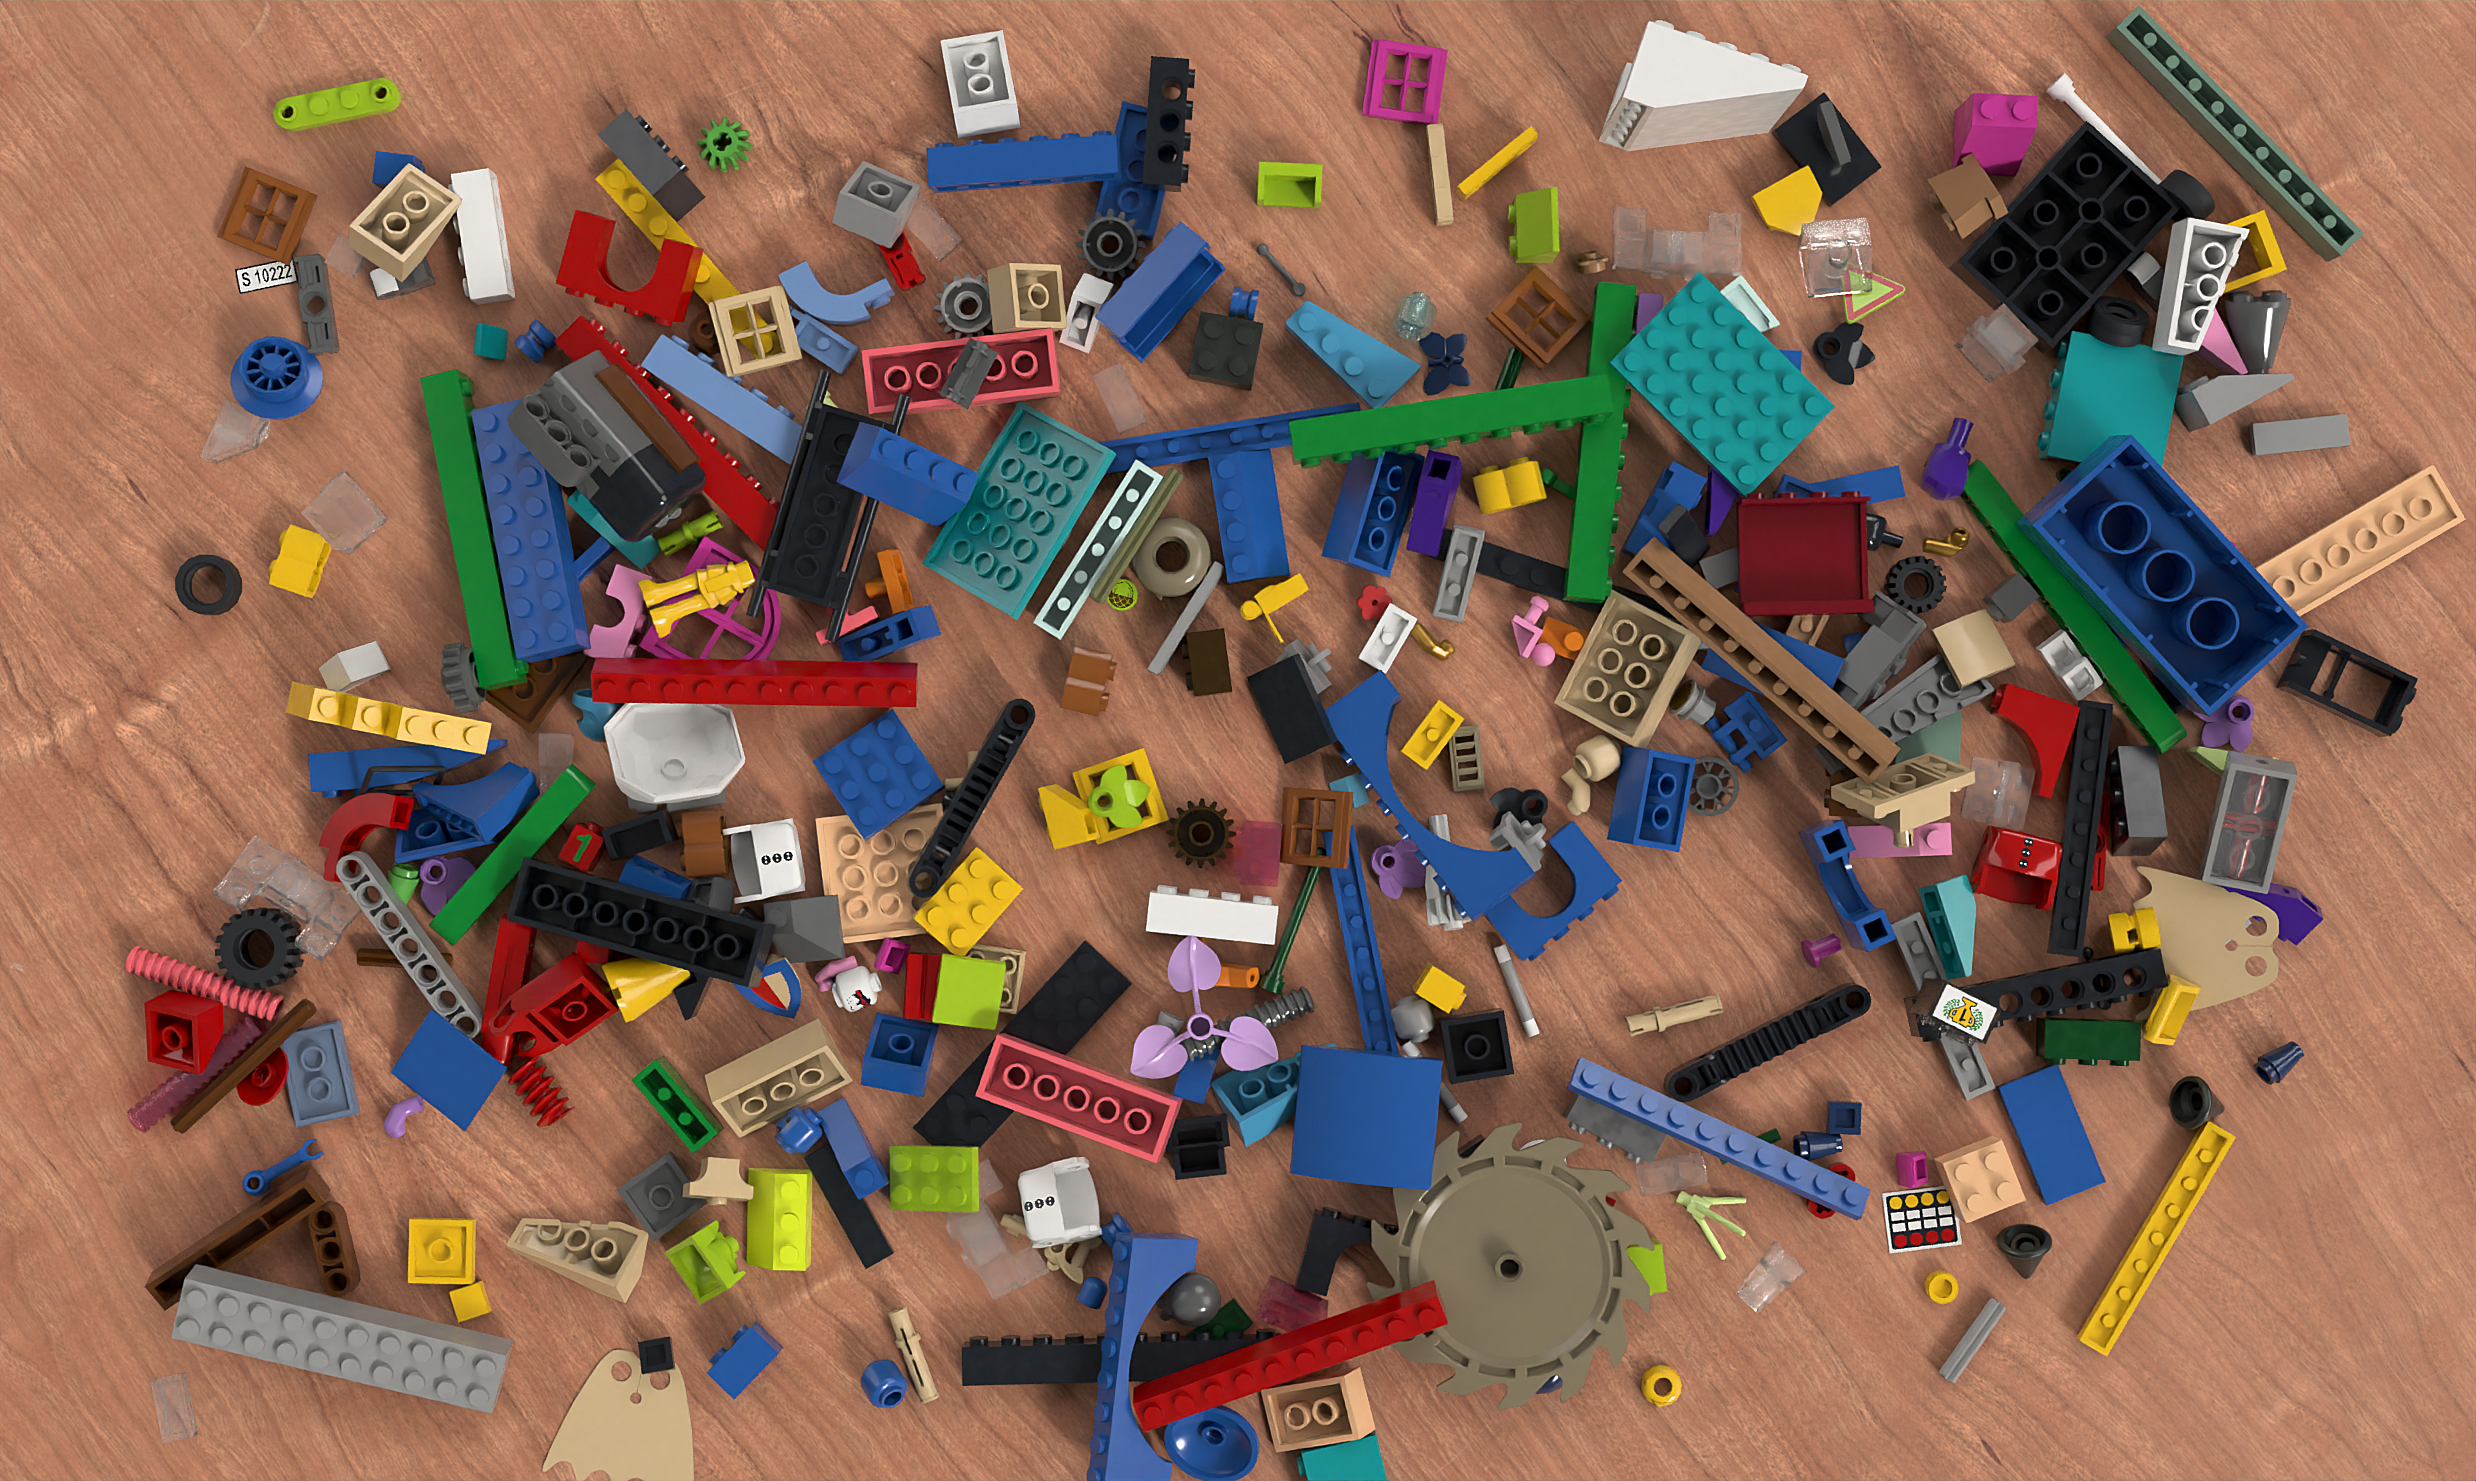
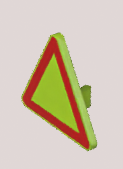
M1842 261L1840 263L1845 319L1848 324L1858 321L1903 295L1905 292L1903 285L1850 262Z

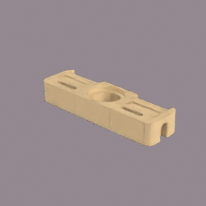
M1443 123L1430 124L1426 126L1425 132L1436 226L1451 225L1454 217Z

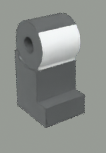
M2141 251L2123 270L2122 275L2144 301L2158 313L2165 270L2160 267L2150 254Z
M427 257L423 258L403 282L381 268L373 270L368 274L377 300L404 296L436 284Z

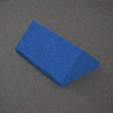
M422 809L414 810L411 812L408 830L397 829L396 863L412 862L501 843V833H497L488 843H484Z

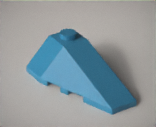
M1334 1043L1322 1045L1328 1047H1337ZM1301 1051L1297 1052L1293 1058L1269 1063L1254 1070L1240 1071L1234 1069L1210 1082V1087L1224 1113H1227V1120L1246 1147L1274 1132L1295 1114Z

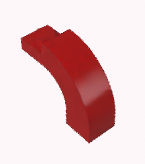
M368 793L357 796L342 805L327 823L320 839L319 846L329 848L324 864L323 880L342 883L336 873L338 861L354 851H360L362 843L374 830L381 827L408 830L414 799L385 793ZM350 860L348 863L349 870L355 874L357 861Z

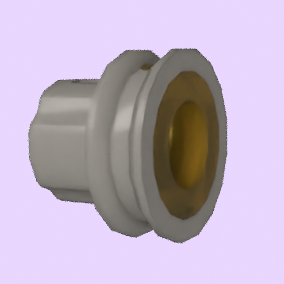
M1692 679L1679 688L1671 701L1669 712L1671 715H1678L1681 721L1689 718L1698 725H1703L1713 715L1716 702L1705 695L1704 686H1697L1696 681Z

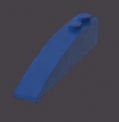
M506 739L488 740L485 755L435 745L308 754L311 792H322V798L342 797V790H354V795H360L359 790L366 772L371 766L441 765L446 768L445 773L505 748L508 746ZM374 772L367 790L416 782L437 776L438 772Z

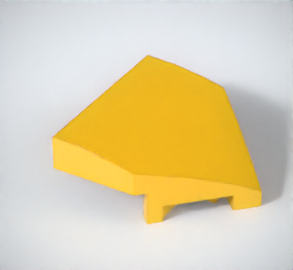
M1807 165L1756 193L1750 199L1764 224L1768 226V230H1777L1807 240L1823 193Z

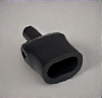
M1866 513L1867 550L1876 551L1881 543L1899 549L1902 545L1903 537L1886 531V518Z

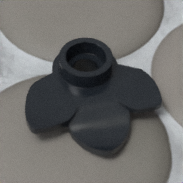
M1841 323L1833 332H1824L1813 342L1812 350L1815 358L1825 364L1827 375L1833 381L1842 385H1852L1854 383L1853 369L1864 367L1875 360V355L1871 349L1859 340L1864 328L1860 323ZM1824 343H1830L1833 346L1831 354L1824 352Z
M1513 787L1504 788L1496 792L1490 798V803L1499 810L1493 821V830L1500 825L1502 816L1509 811L1520 824L1525 820H1528L1532 826L1539 823L1543 824L1542 816L1548 808V800L1544 793L1538 789H1527L1522 792ZM1530 799H1536V805L1533 808L1526 807Z

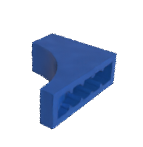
M510 761L492 774L473 782L441 786L421 780L412 788L423 811L484 843H488L541 794L535 782L537 780L535 774L525 766L520 767Z

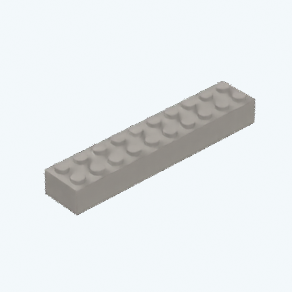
M197 1264L184 1280L171 1338L490 1414H492L500 1396L514 1341Z

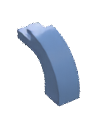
M807 261L778 275L788 295L805 313L818 321L835 326H854L873 320L867 308L871 306L874 309L880 308L891 301L889 297L895 295L887 278L854 294L836 295L821 287Z

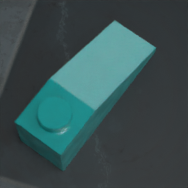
M578 489L566 501L586 522L641 570L661 552L662 549L658 541L652 535L635 543L626 542L620 538Z
M1967 875L1948 878L1918 888L1947 980L1970 976L1972 973L1976 902Z

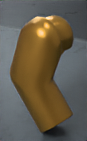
M1957 527L1942 540L1925 537L1922 552L1943 557H1953L1968 545L1970 533L1964 527Z
M1423 624L1416 625L1410 631V635L1421 649L1440 661L1448 660V657L1455 653L1456 649L1448 639H1444L1438 644Z

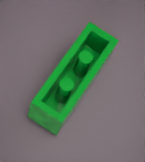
M664 1056L655 1059L632 1079L633 1083L693 1154L724 1129Z

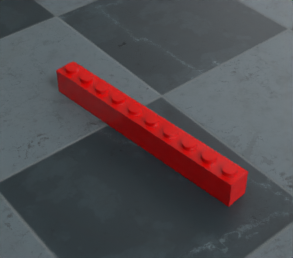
M580 315L554 342L574 362L599 350L612 365L619 364L701 457L702 460L699 465L706 474V484L703 491L765 552L779 502L773 496L768 500L760 492L763 486L751 474L745 477L737 469L741 464L728 451L723 455L715 447L719 442L706 429L700 432L693 425L696 419L684 407L678 410L670 402L674 397L661 384L656 388L648 380L652 375L639 362L633 365L626 358L629 352L616 339L611 343L603 335L607 330L594 317L589 321Z
M596 657L591 671L592 702L917 707L918 663Z
M1433 1280L1136 1386L1133 1389V1407L1144 1432L1447 1325L1446 1308L1436 1282Z

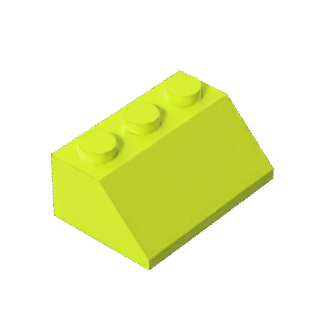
M748 1169V1185L754 1186L753 1199L748 1200L747 1265L770 1270L805 1271L811 1265L813 1174L810 1169Z

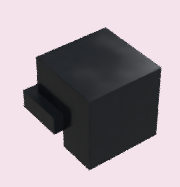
M1227 1113L1175 1120L1166 1145V1154L1173 1153L1175 1180L1227 1174L1225 1147L1230 1146Z

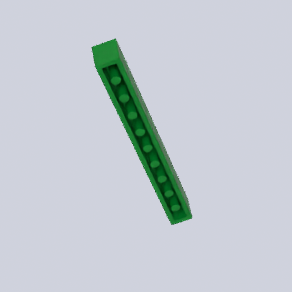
M1598 281L1594 288L1585 377L1608 374L1614 412L1609 418H1606V422L1603 424L1588 426L1587 421L1580 423L1563 600L1601 604L1605 601V596L1610 597L1612 577H1607L1608 565H1613L1615 559V546L1610 545L1612 533L1616 534L1618 529L1619 515L1614 514V505L1621 498L1622 483H1617L1618 470H1623L1625 452L1620 451L1621 439L1625 440L1627 436L1628 421L1623 420L1624 408H1629L1631 389H1626L1627 383L1608 363L1636 336L1637 327L1632 326L1633 315L1638 314L1639 296L1635 295L1636 285Z
M457 369L421 377V386L480 688L495 690L526 683V673L529 672V665L527 661L516 658L471 411L477 410L473 407L471 397L475 394L473 382L470 377Z
M1608 374L1289 421L1287 429L1293 465L1301 464V468L1307 469L1318 467L1321 465L1320 461L1333 459L1334 464H1341L1352 461V456L1365 455V459L1379 458L1384 456L1385 451L1397 450V454H1407L1415 452L1418 446L1428 445L1429 449H1440L1447 447V442L1460 440L1461 445L1473 444L1480 441L1479 437L1492 435V440H1500L1511 437V432L1523 431L1524 435H1533L1543 432L1544 427L1555 426V430H1566L1575 427L1574 423L1587 421L1588 426L1599 425L1606 422V418L1612 415L1614 409Z

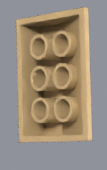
M1611 590L1610 597L1608 596L1554 703L1628 744L1646 749L1702 640L1683 624Z

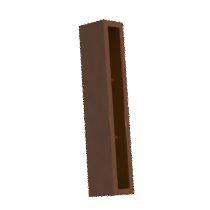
M310 1165L152 1271L144 1287L164 1311L180 1301L184 1280L196 1264L225 1271L325 1204L331 1189L312 1165Z

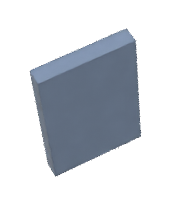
M341 1020L298 1029L279 1046L285 1051L289 1062L286 1085L295 1128L361 1113Z

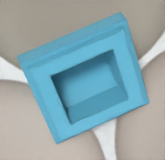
M1359 772L1329 783L1332 791L1353 792L1352 809L1369 803L1365 788L1357 778Z

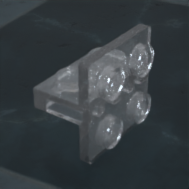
M1973 756L1970 769L1975 771V783L1965 787L1959 816L1964 819L2021 831L2025 822L2035 769L2019 766L2020 763L2011 761H1997Z

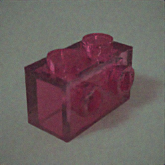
M1244 820L1243 827L1237 826L1236 845L1242 846L1241 858H1235L1234 877H1240L1239 884L1278 887L1282 823Z
M1270 1275L1257 1301L1256 1318L1288 1332L1328 1317V1300L1308 1291L1297 1289L1295 1285Z

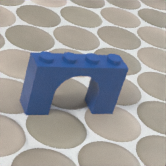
M1826 819L1798 832L1851 948L1869 952L1897 939L1884 909L1875 907L1869 901L1854 874L1848 853L1856 849L1843 821Z
M1569 821L1546 840L1566 865L1572 877V894L1565 907L1553 915L1536 917L1523 911L1510 895L1484 914L1521 961L1527 958L1530 961L1536 959L1545 951L1543 945L1551 938L1554 941L1559 940L1570 930L1567 926L1576 918L1582 921L1595 910L1592 907L1595 902L1600 898L1606 901L1619 891L1616 885L1622 880L1574 821Z

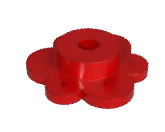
M1367 585L1362 589V597L1357 599V606L1361 608V616L1366 620H1371L1374 617L1381 619L1389 604H1392V599L1386 595V589L1383 586L1375 588L1372 585Z

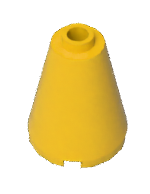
M641 957L608 962L601 966L625 1023L635 1020L674 992V990L692 979L691 971Z

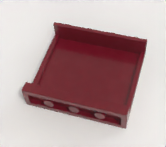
M1861 491L1841 492V497H1829V492L1809 493V498H1797V493L1786 492L1777 493V498L1765 499L1764 493L1746 494L1747 498L1745 497V499L1736 502L1739 610L1747 617L1869 614L1873 612V599H1869L1866 515V503L1870 502V496L1861 497Z

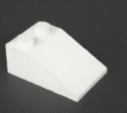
M1003 30L941 40L958 138L1021 128Z

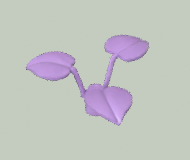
M1196 936L1184 938L1173 951L1168 964V978L1173 988L1178 992H1187L1192 989L1195 1013L1188 1019V1031L1175 1038L1173 1031L1164 1025H1152L1144 1029L1134 1044L1130 1068L1131 1073L1150 1079L1172 1076L1183 1068L1188 1058L1186 1049L1179 1043L1190 1037L1204 1040L1211 1034L1226 1037L1221 1045V1053L1225 1062L1236 1070H1254L1278 1060L1277 1046L1271 1033L1257 1019L1248 1016L1237 1017L1231 1022L1229 1032L1213 1028L1210 1016L1201 1012L1198 989L1207 990L1217 983L1221 974V964L1214 951Z

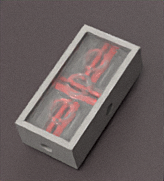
M2228 750L2199 868L2202 882L2268 894L2298 776L2294 762Z

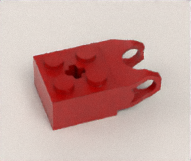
M573 952L509 996L488 1023L491 1033L495 1037L523 1031L514 1048L516 1049L517 1057L525 1060L551 1052L561 1044L568 1046L615 1014L619 1009L610 986ZM511 1015L506 1024L498 1028L499 1022L504 1017ZM535 1039L534 1045L529 1050L523 1051L526 1043Z

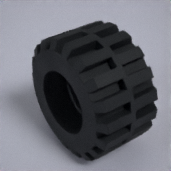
M267 907L241 911V914H234L229 918L231 922L224 923L220 928L224 934L217 935L215 942L220 943V948L215 949V956H221L222 960L217 963L219 969L226 968L227 972L224 976L228 980L236 979V985L240 987L248 986V989H262L286 982L287 978H291L297 973L295 968L302 967L304 960L300 959V955L306 954L307 947H301V941L306 940L304 933H298L297 930L301 928L298 921L291 922L290 920L293 916L290 914L280 913V909H267ZM257 929L265 931L274 943L273 958L265 967L256 964L248 952V941Z

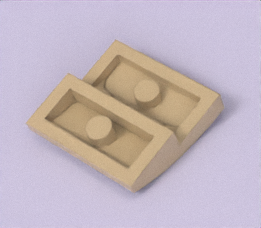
M1986 609L1953 620L1930 632L1959 688H1963L1984 677H1991L2015 665Z

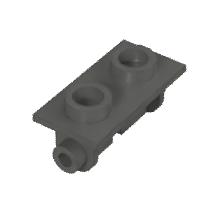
M969 338L940 395L969 409L998 352L988 348V345L979 340L975 341Z

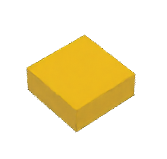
M478 1281L449 1292L458 1322L492 1311L483 1281Z

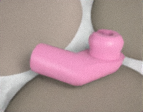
M850 956L831 961L815 975L818 990L820 992L831 990L834 983L833 977H836L841 972L858 967L855 957Z

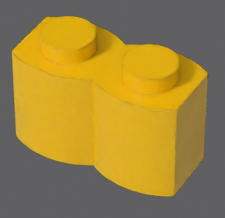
M1522 457L1509 461L1510 467L1499 470L1498 465L1480 469V475L1472 477L1481 515H1488L1547 499L1538 461L1529 462L1528 457Z
M290 524L288 530L285 529L279 538L280 555L269 566V584L308 598H313L320 583L323 568L330 555L333 539Z

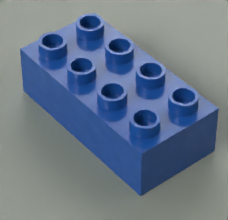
M2132 434L2111 435L2015 523L2189 711L2210 716L2309 627Z

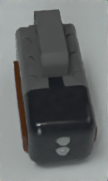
M599 350L558 370L538 390L524 397L508 416L507 422L510 429L550 475L565 487L576 486L619 537L626 542H639L675 520L705 487L706 474L699 465L702 460L701 457L619 364L612 365Z

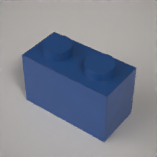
M757 1321L750 1328L744 1324L732 1337L736 1343L728 1351L722 1347L709 1361L713 1366L707 1374L733 1399L784 1348Z

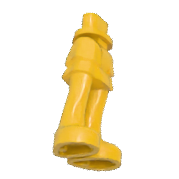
M747 560L737 564H733L731 561L728 562V565H707L706 569H696L695 573L658 584L650 579L638 581L647 608L682 593L699 589L700 594L649 610L659 638L668 635L672 623L679 618L706 608L713 609L718 604L724 605L737 595V591L740 594L744 593L743 588L755 584V579Z

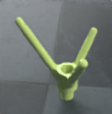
M1681 1191L1676 1202L1687 1207L1686 1211L1691 1213L1692 1217L1700 1225L1719 1258L1725 1260L1726 1256L1705 1222L1704 1217L1706 1215L1734 1233L1745 1236V1230L1711 1211L1709 1208L1711 1205L1746 1203V1198L1706 1196L1701 1198L1696 1194L1691 1196L1684 1191Z

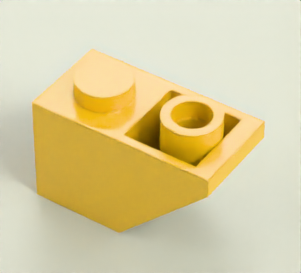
M1058 784L1038 788L1039 806L1045 814L1048 825L1046 833L1049 841L1053 844L1054 850L1100 838L1095 815L1087 803Z

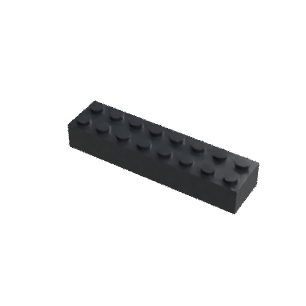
M523 858L506 919L745 987H759L776 927L772 923L534 858Z

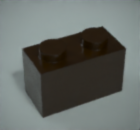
M1224 628L1186 633L1187 640L1181 641L1183 660L1190 659L1191 672L1185 673L1187 691H1194L1195 697L1232 693Z

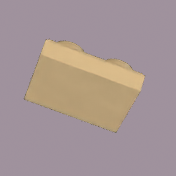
M976 943L965 957L1006 962L999 1012L1017 1014L1027 951Z

